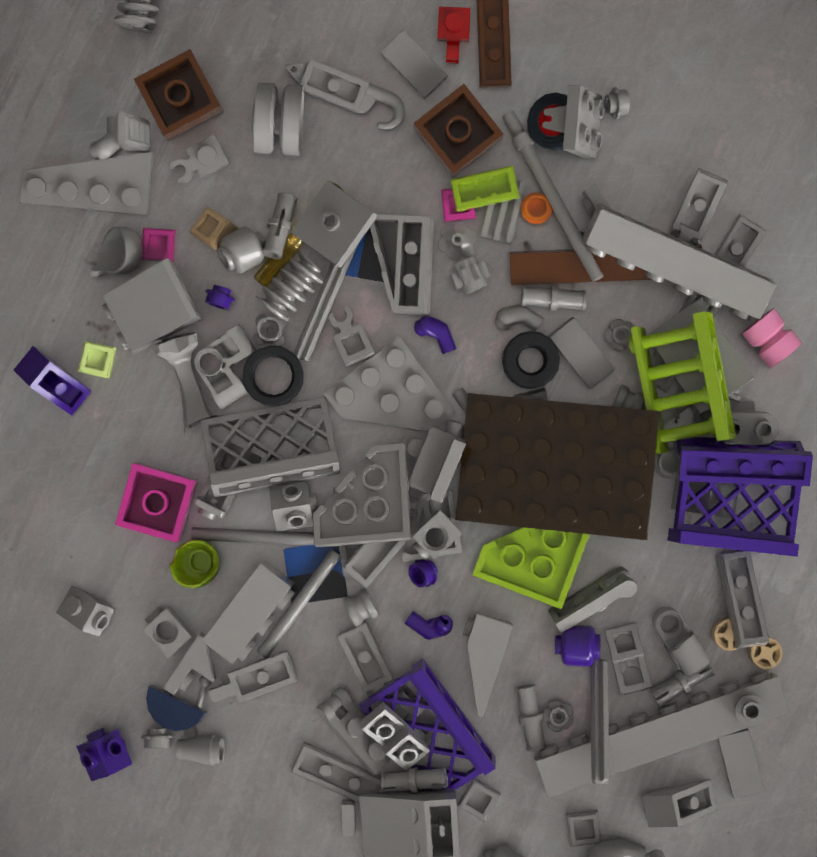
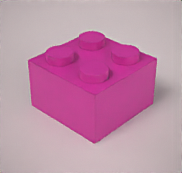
M132 463L115 525L176 543L181 541L198 480L144 464Z

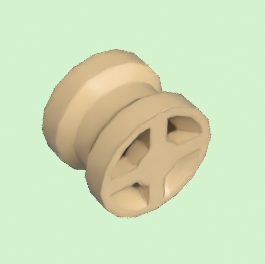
M720 618L712 626L711 636L713 641L724 650H737L730 618Z
M769 637L770 642L768 644L760 645V647H748L747 649L749 659L753 664L762 669L774 668L782 659L783 651L781 645L771 637Z

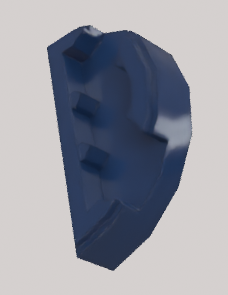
M148 686L146 695L148 711L154 721L165 729L173 731L189 729L201 722L207 711L158 687Z

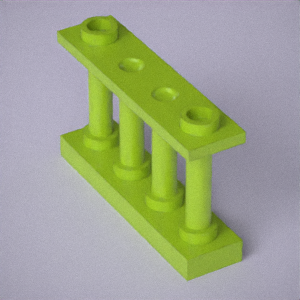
M703 311L692 314L694 322H691L690 326L646 335L644 327H631L632 335L628 338L631 353L633 355L636 354L646 410L660 411L656 454L669 453L667 442L706 434L716 436L717 441L737 439L713 314L711 312ZM688 339L698 341L700 353L696 355V358L652 367L649 348ZM697 370L700 373L704 372L706 385L702 389L658 398L655 379ZM701 402L710 404L712 417H709V421L664 430L662 410Z

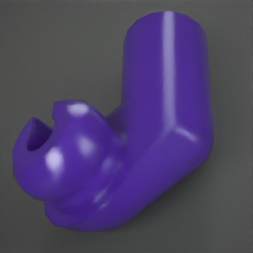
M423 316L415 322L414 330L416 334L421 337L428 335L436 338L442 355L457 349L449 327L445 322L432 316Z

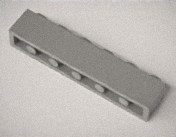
M600 204L597 205L582 238L584 243L588 245L587 250L603 258L606 253L618 258L617 264L630 270H634L635 266L647 271L645 275L657 282L663 283L664 279L676 283L674 288L687 295H692L693 291L704 295L703 301L720 308L722 304L733 308V314L745 320H749L751 316L759 320L761 319L777 286L772 279Z

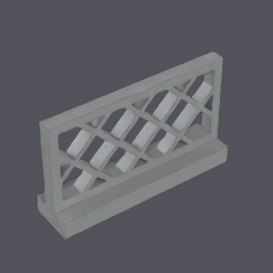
M326 397L200 420L214 497L340 474ZM321 408L323 416L316 426L302 418L307 410ZM285 414L293 419L284 432L271 424L278 415ZM254 420L262 425L253 438L239 430L245 421ZM298 423L311 431L303 443L289 436ZM323 425H325L326 433L320 430ZM223 426L230 432L220 444L210 437L209 428ZM266 429L280 437L271 449L258 442ZM317 434L328 441L329 450L315 452L307 446ZM235 435L248 442L240 455L226 447ZM285 440L299 448L293 457L283 458L276 453ZM212 446L217 448L214 453L212 451ZM253 446L267 454L261 463L252 464L244 459ZM222 452L235 459V462L229 469L216 471L215 461Z

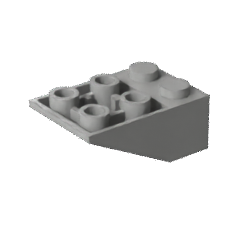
M455 788L422 790L419 793L407 791L359 795L363 857H460Z

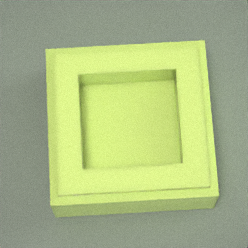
M84 341L78 372L110 379L117 348Z

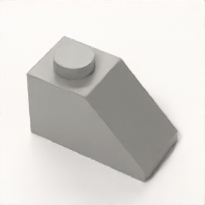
M711 779L666 787L642 796L648 828L679 827L717 811Z

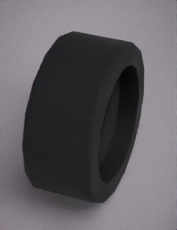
M269 345L257 349L248 357L243 367L242 379L246 391L254 400L264 405L279 406L290 402L298 395L303 385L304 372L301 362L291 351L281 346ZM269 357H278L286 361L292 372V380L289 387L284 392L276 395L261 391L256 385L254 378L258 364Z

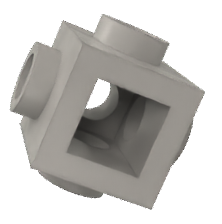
M307 481L269 487L271 510L277 532L313 526V513L318 509L316 493L310 494Z

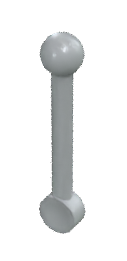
M201 676L199 679L201 687L195 704L199 708L202 706L207 687L212 683L204 676ZM196 725L184 730L186 738L191 739L197 735Z

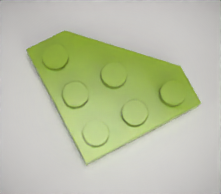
M522 527L483 545L472 575L556 608L563 609L590 534Z

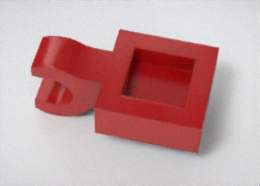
M439 6L437 41H447L446 63L458 64L460 42H469L471 8Z

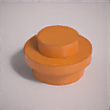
M530 193L521 203V214L531 224H542L551 216L552 207L543 193Z

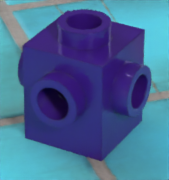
M100 728L86 735L88 741L76 746L80 754L81 763L86 768L91 781L108 777L133 764L127 752L126 743L118 729L105 733L104 728Z

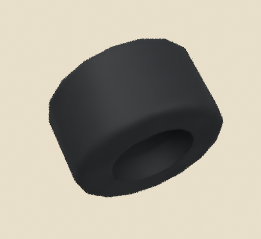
M534 331L520 333L509 341L503 351L502 365L504 373L512 383L521 388L534 389L542 387L550 382L559 370L560 355L558 347L551 338L543 333ZM526 348H535L543 356V365L536 372H526L519 365V355Z

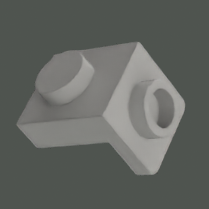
M209 475L193 504L199 506L198 513L209 519L215 520L216 516L223 518L236 493L214 497Z
M71 586L56 613L81 631L100 636L108 626L114 608L100 603L80 588Z

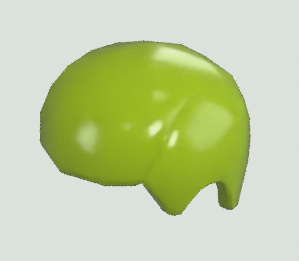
M189 540L176 548L169 569L174 580L183 587L201 588L210 584L217 576L220 568V557L215 546L207 541Z

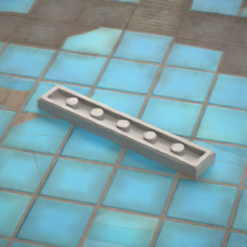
M739 214L715 252V255L745 267L767 230ZM693 291L692 295L688 296L679 313L699 299L708 312L713 314V318L719 308L703 301L704 295ZM655 350L651 356L652 367L666 364L657 350ZM675 376L655 379L656 387L668 393L676 380Z

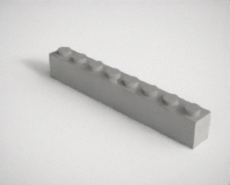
M762 671L749 676L750 681L738 685L737 681L720 686V692L709 696L707 692L689 697L690 702L678 706L677 702L670 703L659 708L660 713L649 717L647 713L629 718L630 723L618 727L616 723L610 724V776L749 728L741 724L735 716V705L745 695H757L764 700L767 705V717L764 722L789 714L790 710L778 676L773 673L768 675L767 671ZM751 705L747 707L746 715L749 717L755 716L757 713L756 706ZM587 734L571 738L569 740L570 744L558 748L557 745L547 746L545 749L539 750L540 755L534 757L548 798L593 782L591 737L588 738Z

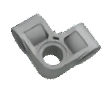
M240 324L219 336L216 341L200 350L196 354L194 361L196 370L206 383V388L221 410L248 393L233 369H230V367L256 351ZM208 354H213L218 358V366L211 372L205 371L201 367L202 358Z
M662 607L654 613L652 618L653 627L679 670L681 669L688 676L701 670L710 662V658L702 644L675 609ZM667 615H673L676 618L674 628L668 631L662 630V619Z

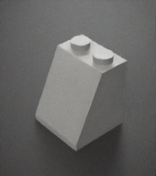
M168 258L103 295L106 301L102 305L103 310L109 321L115 320L121 331L116 334L124 350L130 348L131 352L135 354L203 319L175 263Z

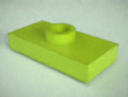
M513 165L450 179L458 212L520 198Z

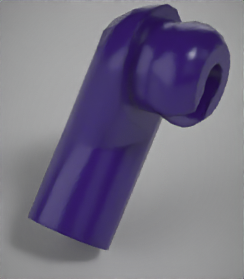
M413 611L404 624L423 638L431 640L448 635L452 630L453 621L447 615H440L439 617L425 620Z

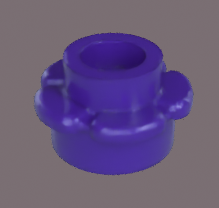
M214 285L212 290H205V293H208L205 303L219 309L229 310L231 302H235V298L230 296L232 292L230 289L219 285Z
M420 559L415 560L409 566L408 573L413 584L421 588L424 586L429 587L436 583L438 570L431 560Z

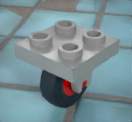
M568 85V95L557 92L545 94L535 101L528 114L527 125L532 139L545 149L553 151L565 150L585 159H597V151L602 146V135L599 131L600 119L603 118L605 113V104L602 96L581 85Z

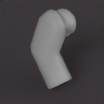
M116 116L107 117V134L98 141L91 143L90 153L94 158H109L121 148L117 144Z

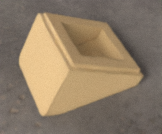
M207 206L189 233L217 251L220 248L221 238L237 230L238 227Z

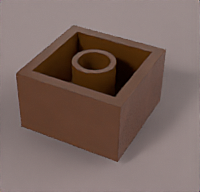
M191 49L134 78L138 89L167 141L223 112Z
M465 84L461 85L413 123L414 130L452 178L502 140L504 135Z

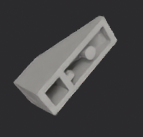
M476 611L474 618L468 617L463 635L468 636L466 642L477 715L484 717L513 624Z

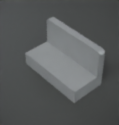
M431 427L408 481L409 486L430 494V499L442 503L467 440L436 427Z

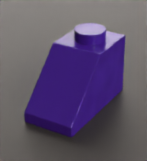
M35 346L31 347L13 370L29 387L70 415L74 414L91 393L87 386Z

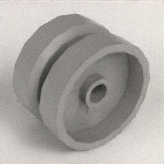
M258 82L252 115L254 152L272 154L276 146L277 135H280V150L283 155L300 156L304 121V86L287 84L283 90L282 103L279 104L278 89L275 83Z

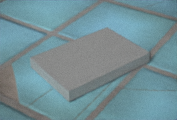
M699 299L647 335L690 326V323L694 322L692 314L703 311L708 312V310ZM714 320L728 396L752 381L754 376ZM693 339L654 347L666 364L696 358V355L700 353L698 341ZM699 370L674 375L685 392L700 390L706 385L704 372L700 373ZM705 402L694 404L701 415L710 409V404Z

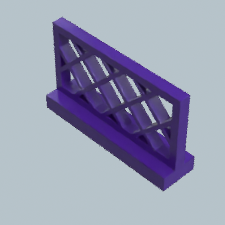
M691 437L676 440L673 443L679 464V481L810 486L813 455L811 451L804 450L801 441L774 440L766 445L727 444L723 441H717L716 438Z
M679 481L674 527L669 528L667 541L798 557L799 544L794 542L802 486H791L790 499L782 505L774 494L782 485H772L770 487L769 485L760 484L765 492L753 501L745 490L750 484L733 483L736 488L726 497H723L715 486L717 483L706 482V485L694 494L689 487V481ZM711 489L719 502L707 512L698 499ZM740 493L748 506L736 515L728 502ZM770 497L777 510L765 518L757 506ZM694 504L702 514V517L694 524H684L685 511ZM723 507L732 520L724 527L718 528L711 517ZM753 511L761 523L752 531H747L741 520ZM781 514L787 521L785 535L776 534L770 525ZM706 521L709 524V526H701ZM736 525L739 530L731 529V528ZM765 528L768 533H761V531Z
M423 658L414 663L412 669L359 704L366 716L373 711L370 706L379 700L391 702V709L395 711L396 703L415 707L412 721H404L413 730L416 728L433 731L431 745H427L430 750L427 766L414 764L411 768L417 767L418 770L439 769L430 767L433 753L451 756L449 770H446L448 786L441 789L455 788L457 790L482 773L487 775L496 769V756ZM411 681L418 690L416 700L397 697L399 687ZM394 691V696L388 695ZM420 695L426 702L420 701ZM418 707L431 709L435 713L434 725L416 722ZM439 720L444 727L438 726ZM437 732L452 736L454 739L453 750L434 746ZM457 744H458V746L460 747V749H461L462 751L456 750V749H457ZM455 757L469 759L474 768L466 773L453 771Z

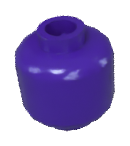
M590 625L573 626L565 630L562 635L555 636V654L561 655V661L565 666L591 667L595 659L600 660L601 634H596L594 627Z

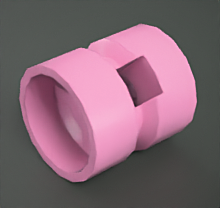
M775 308L768 311L760 320H756L741 333L753 347L760 346L761 349L758 355L768 368H772L802 344L792 329L783 330V318Z

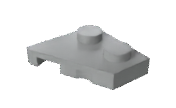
M453 489L447 490L442 503L430 499L431 495L428 493L421 494L411 525V537L440 509L459 528L458 520H455L456 507ZM431 528L427 531L425 537L430 545L437 546L444 541L445 535L441 529ZM460 536L440 556L463 553ZM413 537L412 540H407L402 554V562L425 559L412 546L416 542Z

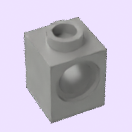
M440 509L412 536L416 541L412 546L423 558L426 559L430 555L435 560L462 534V531ZM439 528L443 531L445 537L440 545L433 546L427 542L425 536L429 529Z
M170 606L164 611L158 607L145 619L148 625L143 631L167 658L195 635ZM168 621L173 624L175 628L173 637L165 638L159 633L161 622Z

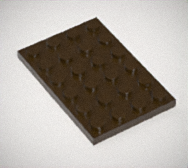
M468 393L463 438L467 441L461 458L455 520L648 540L660 411Z

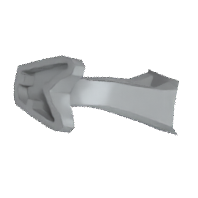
M196 332L175 335L163 339L154 345L156 354L166 359L173 366L178 378L182 397L184 435L187 428L201 424L200 420L218 417L216 414L213 415L207 408L193 372L191 356L198 345Z

